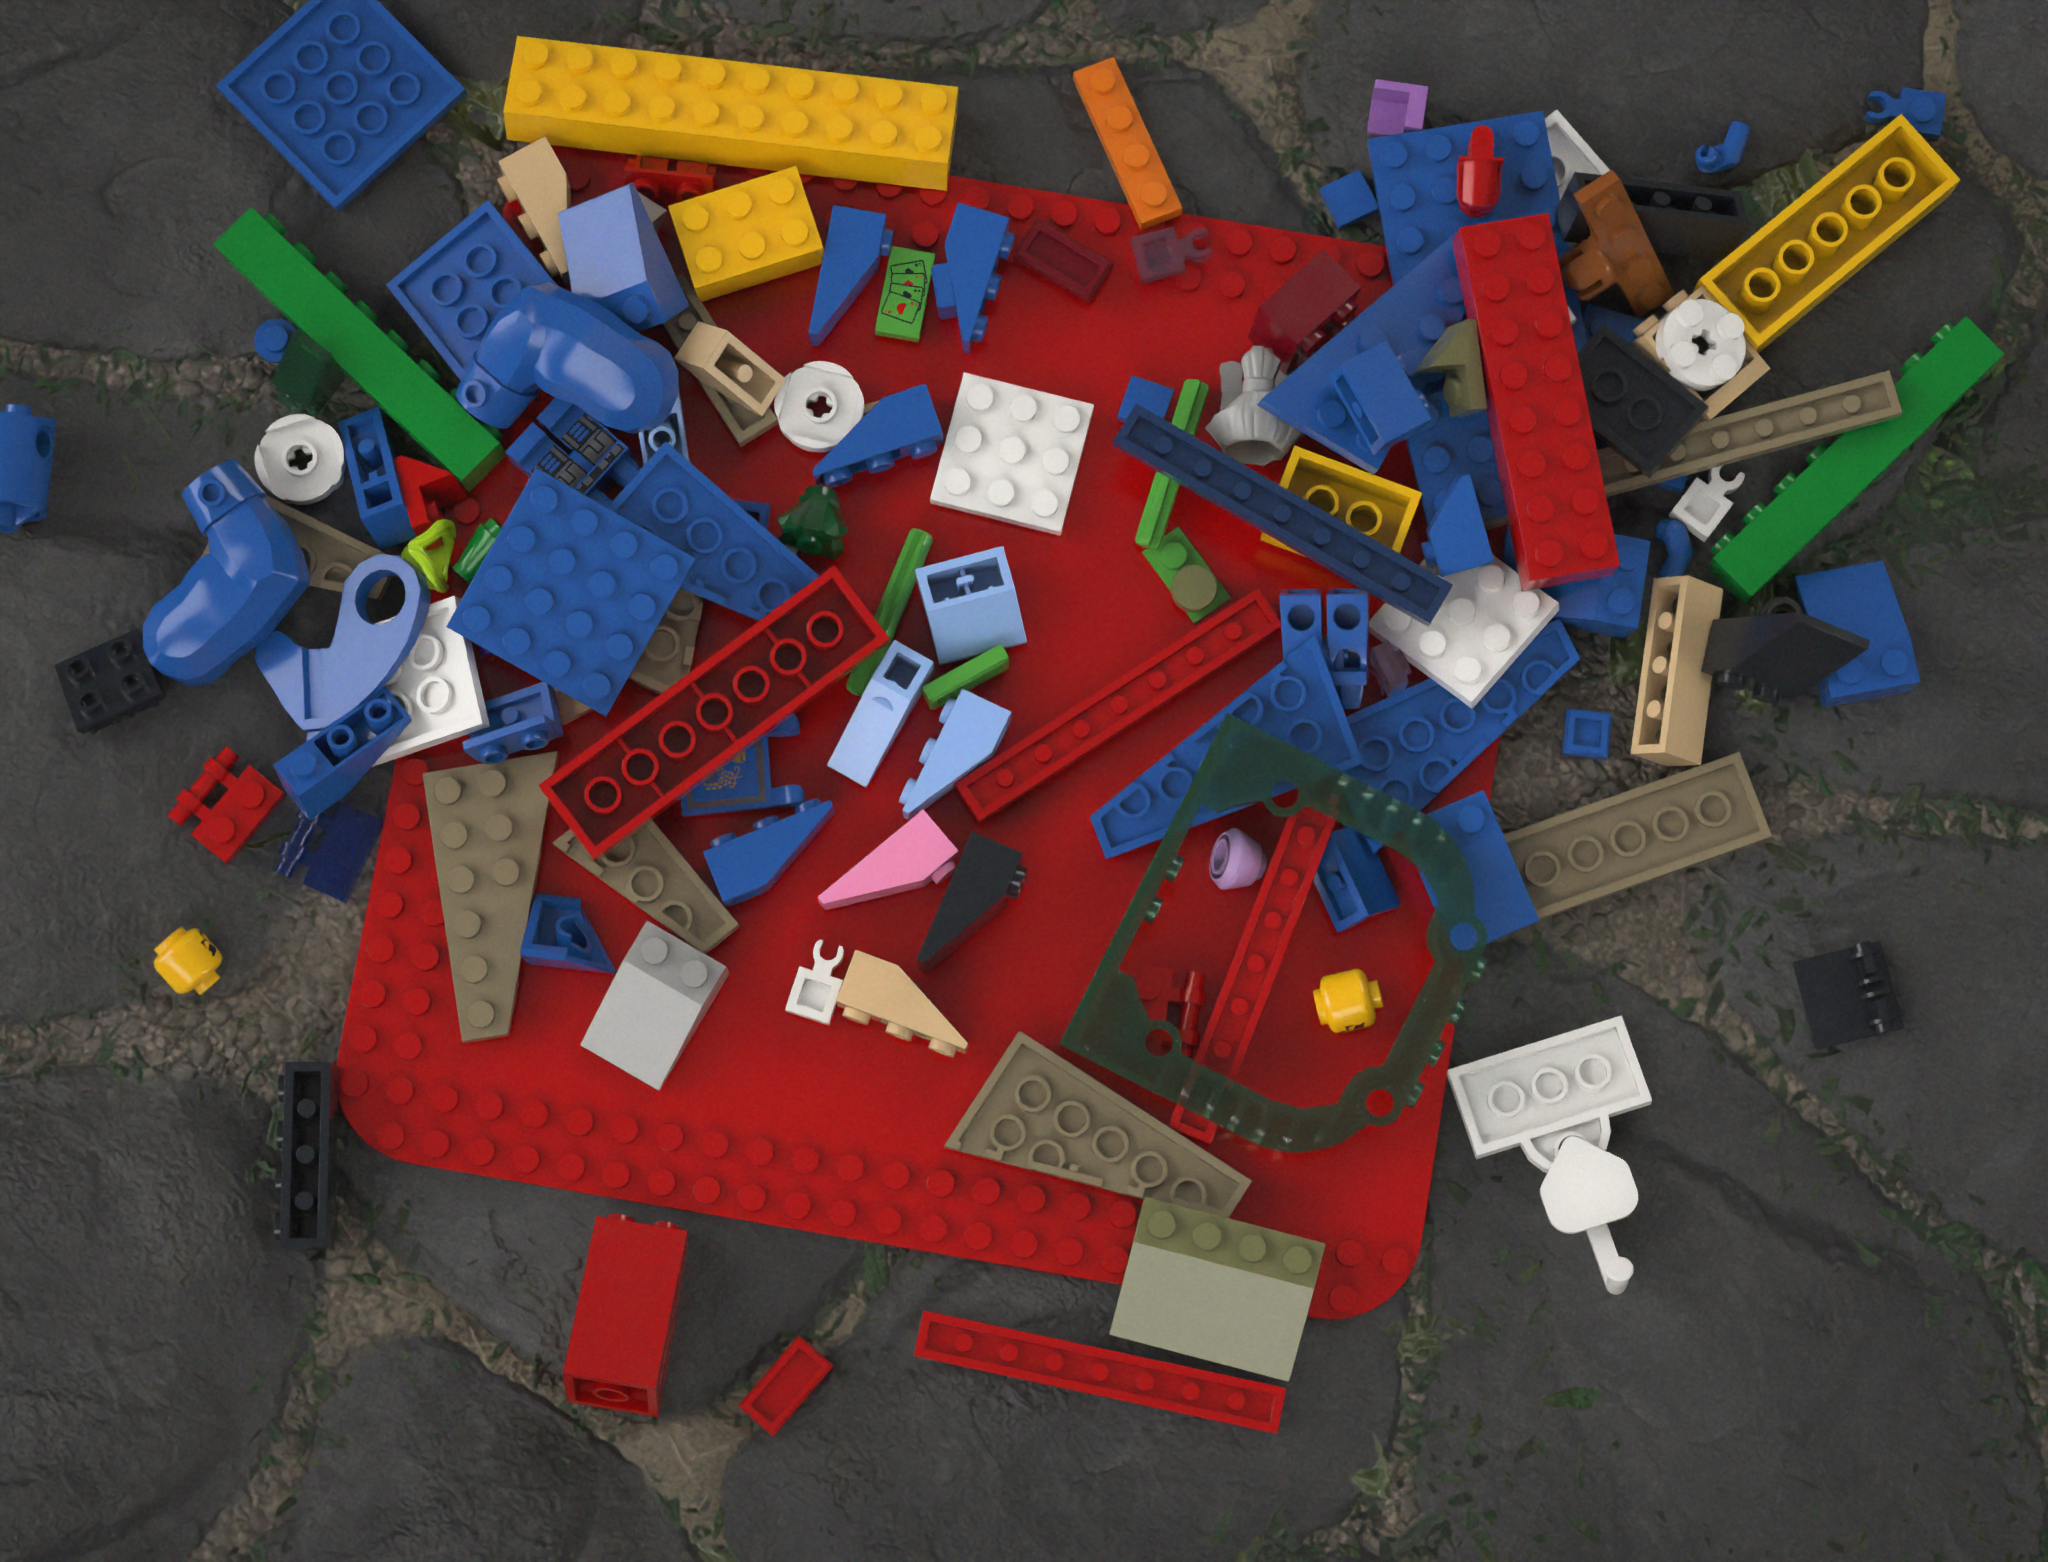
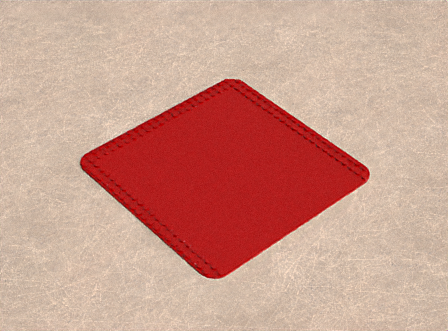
M550 145L567 174L571 186V207L624 186V166L627 167L628 159L637 158V155ZM669 159L668 171L676 172L678 160ZM709 163V167L717 168L716 185H713L714 191L777 172ZM799 174L824 249L833 205L886 214L887 229L894 230L892 246L935 253L934 265L947 263L945 241L958 202L1009 217V233L1015 234V240L1009 259L1000 258L996 274L1002 275V280L995 301L987 299L982 314L989 317L982 342L974 341L970 354L963 352L957 317L941 320V317L938 316L932 280L919 343L875 335L877 316L889 257L883 255L878 272L820 346L810 345L808 331L821 265L702 302L718 328L728 330L783 377H786L790 372L792 374L797 369L804 367V364L813 361L835 363L845 368L853 376V379L861 389L864 404L880 401L883 397L926 383L943 432L944 444L964 372L1094 404L1061 536L931 504L930 497L944 444L937 446V452L930 456L912 459V456L909 455L894 460L895 465L890 469L879 473H870L869 469L852 474L851 481L837 487H832L831 489L839 496V511L848 528V532L842 537L845 551L837 559L832 560L821 554L807 555L800 551L796 553V556L819 576L835 565L874 617L912 528L923 530L932 535L933 542L923 567L1000 546L1004 547L1027 643L1006 648L1005 651L1009 656V669L968 691L1012 712V721L994 758L1257 588H1259L1280 621V593L1282 589H1323V635H1327L1326 595L1328 589L1359 588L1307 557L1261 541L1262 531L1180 485L1164 536L1179 527L1231 597V599L1194 624L1185 610L1176 605L1171 591L1143 555L1142 551L1146 548L1135 542L1156 470L1115 448L1113 440L1124 422L1117 420V415L1132 375L1174 389V394L1165 420L1172 423L1184 382L1187 379H1196L1208 384L1210 390L1195 437L1222 452L1218 443L1205 429L1212 421L1213 416L1221 411L1222 379L1219 367L1221 363L1228 361L1241 363L1243 355L1251 350L1252 346H1255L1248 339L1259 306L1324 249L1361 286L1355 301L1358 308L1348 318L1352 322L1393 286L1386 246L1184 213L1173 219L1140 230L1129 204L951 175L948 178L947 191ZM506 198L503 212L504 219L547 271L539 256L540 253L546 250L538 237L530 240L518 219V216L524 214V211L517 199L509 203ZM655 202L667 210L657 232L658 238L676 277L683 273L694 290L668 206L672 204ZM1036 218L1112 263V269L1089 304L1013 259V254ZM559 274L552 278L559 287L572 292L571 285L566 287ZM661 324L638 332L645 337L657 341L670 352L672 357L677 355V348ZM1327 337L1317 348H1322L1331 339ZM675 360L678 369V383L690 463L731 499L772 504L769 532L778 539L783 533V529L777 518L798 502L799 496L803 495L807 487L816 485L812 469L830 451L821 453L810 452L795 446L781 433L779 424L740 447L695 376ZM539 388V395L511 427L507 429L497 428L504 436L499 443L505 451L532 422L542 430L537 417L555 398L554 396ZM819 396L817 402H809L807 408L813 411V416L821 418L824 413H830L832 407L827 405L826 397ZM774 397V399H773V401L771 402V404L769 405V407H770V409L772 410V412L774 413V415L776 416V414H775V408H774V401H775V397ZM470 414L478 423L481 422V420ZM602 424L629 448L634 461L641 469L644 464L639 433L631 434ZM546 434L548 438H550L555 444H557L562 450H564L569 455V452H567L562 446H560L555 440H553L548 434ZM1306 434L1294 444L1300 448L1368 472ZM1403 440L1390 448L1379 470L1374 475L1417 490L1406 442ZM1294 445L1281 460L1272 461L1265 466L1255 464L1243 465L1279 485ZM507 455L470 492L461 485L466 494L464 500L445 507L444 519L453 521L456 527V541L448 568L447 583L449 588L446 593L430 590V604L452 596L460 599L463 598L470 583L464 580L452 567L461 557L479 523L485 524L492 517L502 526L504 525L530 478L511 464ZM613 482L604 494L613 501L623 489ZM1420 501L1400 551V555L1418 565L1425 559L1421 543L1428 541L1427 527ZM752 516L759 523V516ZM1508 524L1486 530L1492 555L1500 561L1505 530ZM916 581L891 644L896 640L933 661L935 673L929 681L930 683L975 657L942 666L939 665ZM1370 594L1369 621L1386 603ZM704 598L690 672L758 621ZM1279 630L979 824L956 788L926 808L924 811L958 849L959 858L954 862L956 865L960 860L971 832H974L1022 852L1023 867L1028 868L1026 873L1028 877L1019 899L1010 898L1002 912L928 974L919 970L917 956L954 872L938 885L932 880L925 887L825 910L820 905L818 896L909 821L903 817L902 810L905 805L900 803L899 799L909 778L917 780L925 765L919 762V758L928 739L931 737L937 740L943 729L944 724L939 722V717L945 704L935 710H930L923 694L921 695L869 785L865 788L827 766L861 697L847 691L846 683L851 672L795 713L800 721V733L797 736L768 737L772 788L799 785L805 792L806 801L819 798L821 803L831 800L835 814L768 892L726 908L740 927L706 955L725 965L730 974L660 1092L580 1045L616 974L527 964L522 958L510 1036L469 1043L462 1042L422 773L482 763L464 752L462 742L470 739V734L397 758L336 1064L339 1067V1101L347 1120L368 1145L387 1157L404 1163L1122 1285L1143 1199L944 1148V1145L1019 1031L1166 1126L1169 1125L1198 1048L1193 1050L1191 1065L1173 1062L1176 1045L1162 1043L1159 1061L1114 1054L1128 962L1174 969L1171 987L1185 988L1187 971L1205 974L1203 991L1207 993L1205 1007H1200L1196 1031L1201 1033L1200 1045L1299 788L1106 859L1090 816L1283 661L1282 630ZM1369 633L1367 685H1363L1364 689L1360 708L1343 709L1345 716L1356 713L1430 677ZM472 642L484 702L543 682L497 655L480 656L479 646H475L474 642ZM627 680L606 717L592 710L564 726L562 725L564 736L549 740L548 745L536 750L523 749L508 754L507 759L558 751L559 758L556 772L659 696V694ZM1500 736L1411 821L1484 790L1490 802ZM1333 775L1306 785L1344 800L1332 832L1357 825ZM680 799L653 819V822L725 907L703 851L710 849V842L722 835L734 832L736 837H740L754 831L752 825L764 818L777 815L778 819L782 820L796 814L794 808H768L684 817L682 815ZM550 803L534 899L536 893L581 898V906L616 972L646 921L685 942L553 845V842L570 828ZM1232 828H1237L1261 845L1262 853H1265L1267 858L1266 868L1263 876L1259 880L1256 879L1252 885L1223 890L1218 888L1210 876L1211 853L1216 840L1222 833ZM1401 831L1377 852L1400 901V906L1393 910L1373 915L1356 926L1337 933L1314 881L1312 882L1212 1143L1209 1144L1176 1131L1252 1180L1229 1216L1230 1219L1326 1243L1307 1317L1326 1320L1351 1318L1364 1314L1383 1304L1398 1291L1409 1277L1416 1263L1422 1241L1466 953L1455 957ZM820 939L824 941L820 956L825 960L834 959L839 945L843 946V961L832 973V977L843 981L855 950L899 965L968 1043L967 1053L963 1054L956 1051L954 1057L945 1056L929 1049V1040L913 1035L911 1041L897 1038L885 1032L886 1024L870 1019L868 1025L857 1023L843 1017L844 1009L838 1007L837 1004L830 1026L786 1012L785 1008L799 966L813 970L815 964L813 949L816 942ZM1352 969H1361L1366 974L1369 982L1378 981L1383 1000V1007L1375 1009L1376 1019L1374 1024L1370 1027L1344 1033L1333 1032L1329 1025L1321 1026L1313 990L1320 989V981L1326 975ZM1168 1003L1165 1028L1178 1029L1181 1004Z

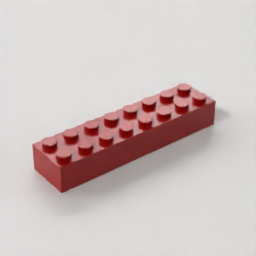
M1549 213L1460 227L1452 241L1467 319L1476 318L1487 404V409L1485 410L1521 589L1525 591L1611 576L1620 566Z
M834 565L538 786L596 863L888 645L890 638Z

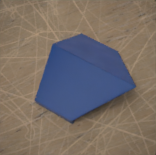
M536 893L520 948V956L525 962L532 965L616 974L617 972L581 906V898Z

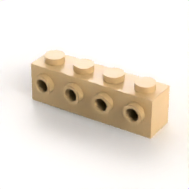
M1689 575L1653 578L1631 747L1632 755L1664 766L1701 765L1712 676L1701 672L1712 621L1720 619L1722 588Z

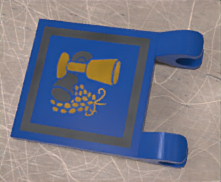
M796 715L791 716L681 798L682 815L686 817L768 808H795L806 802L805 792L801 786L786 785L772 788L768 737L797 736L800 733V721Z

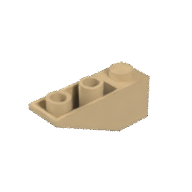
M543 137L498 161L503 176L498 178L497 181L508 202L510 203L517 199L524 211V214L518 216V219L529 239L532 240L538 237L546 250L540 253L539 256L549 275L553 278L559 274L567 287L571 283L558 213L571 207V186L567 174L547 138Z
M855 950L836 999L837 1006L844 1009L843 1017L863 1025H868L870 1019L887 1025L886 1033L906 1041H911L913 1035L929 1040L928 1048L945 1056L954 1057L956 1051L963 1054L967 1053L968 1043L899 965Z

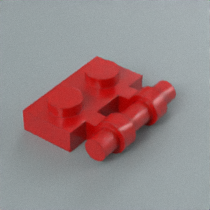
M225 746L215 759L210 757L202 766L205 771L188 791L184 788L175 798L179 802L167 816L179 826H182L192 813L195 814L202 821L190 835L229 865L287 795L250 765L237 779L229 772V769L240 757ZM220 782L228 790L210 810L202 801Z
M1128 962L1114 1054L1159 1061L1162 1043L1176 1045L1173 1062L1191 1065L1193 1050L1199 1047L1201 1033L1196 1032L1200 1007H1205L1207 993L1203 991L1205 974L1187 971L1185 988L1171 987L1174 969ZM1168 1003L1182 1005L1178 1029L1165 1028Z

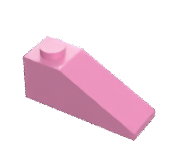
M923 809L818 896L819 903L825 910L925 887L932 880L938 885L955 871L957 865L954 862L959 858V851Z

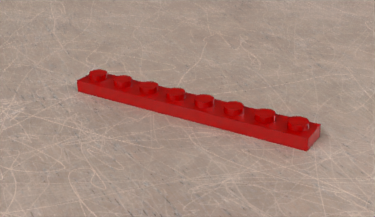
M1257 588L954 783L955 788L979 824L1281 630L1280 619L1259 588Z
M1304 784L1300 785L1168 1125L1171 1129L1209 1144L1212 1143L1343 805V799Z
M923 1310L914 1351V1357L1272 1434L1278 1433L1286 1393L1285 1387Z

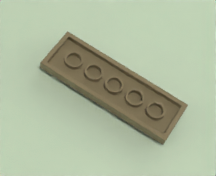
M1740 752L1503 835L1539 920L1763 842L1772 837Z

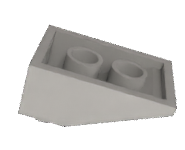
M646 921L623 959L580 1045L660 1092L730 973L727 967Z

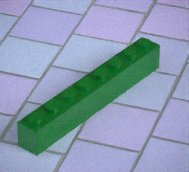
M250 207L213 243L219 253L445 470L454 474L457 481L470 492L507 455L499 443L504 436L496 427L488 425L483 421L478 423L458 401L456 389L453 388L447 393L440 387L437 382L441 379V376L424 359H421L416 364L406 354L410 349L409 345L395 331L391 329L385 334L375 325L379 317L362 300H359L354 305L344 295L349 289L330 270L325 275L320 273L313 266L318 261L317 258L299 241L292 246L283 237L287 230L274 216L267 212L262 217Z
M1967 316L1956 326L1948 321L1930 339L1935 346L1925 356L1917 351L1899 369L1904 376L1894 384L1903 412L1901 417L1840 433L1841 436L1830 447L1823 441L1806 457L1805 461L1810 465L1799 476L1790 472L1773 489L1778 496L1767 507L1762 502H1759L1744 516L1741 521L1746 527L1737 536L1734 537L1728 532L1710 549V552L1715 557L1711 560L1707 569L1744 606L2002 358L2005 353Z

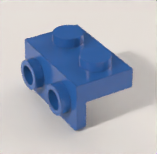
M541 682L486 701L485 706L490 727L470 733V739L463 741L462 744L464 752L480 763L495 764L507 759L508 754L523 749H540L548 745L549 740L564 736L554 687Z

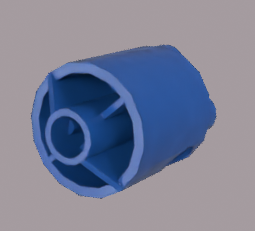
M18 404L6 405L5 411L0 412V533H14L18 531L19 526L24 522L40 521L47 518L56 421L47 417L32 416L33 409L31 407Z

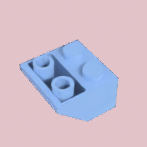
M1003 546L915 569L916 581L940 666L979 656L999 644H1002L1004 649L1027 643L1017 595Z

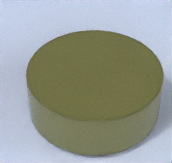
M1189 565L1180 569L1174 576L1171 584V595L1178 607L1188 612H1199L1209 607L1217 591V584L1213 574L1208 569L1199 565Z

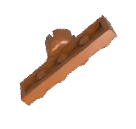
M1611 169L1574 193L1573 195L1590 228L1591 235L1588 239L1580 241L1560 254L1558 262L1560 269H1562V277L1568 287L1572 290H1580L1576 297L1582 301L1590 300L1611 287L1614 283H1617L1630 311L1638 318L1675 295L1624 186L1615 172Z

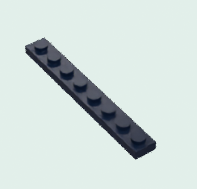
M1137 403L1113 440L1115 448L1427 627L1432 623L1452 589L1453 584Z

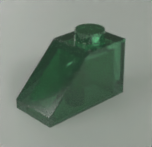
M296 329L288 342L271 383L279 394L276 401L292 414H300L302 411L306 415L316 417L346 377L330 352Z

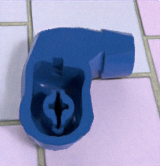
M543 282L522 289L508 300L488 326L478 350L472 355L456 389V397L460 404L477 419L488 425L507 429L515 423L539 395V388L557 399L577 405L607 427L636 434L656 428L670 415L678 397V369L667 349L657 341L639 334L608 309L553 283Z
M236 459L222 462L209 469L190 483L181 495L202 536L208 537L209 554L200 558L189 569L181 584L152 607L143 624V649L149 663L168 679L189 687L212 684L224 675L234 662L264 641L307 589L311 580L304 554L289 525L265 499L266 493Z

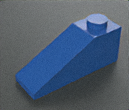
M833 205L808 331L810 345H821L878 272L882 255L890 256L894 230L887 229L886 214Z
M375 407L338 422L360 517L379 549L383 551L417 537L411 527L393 459L398 457L380 407Z

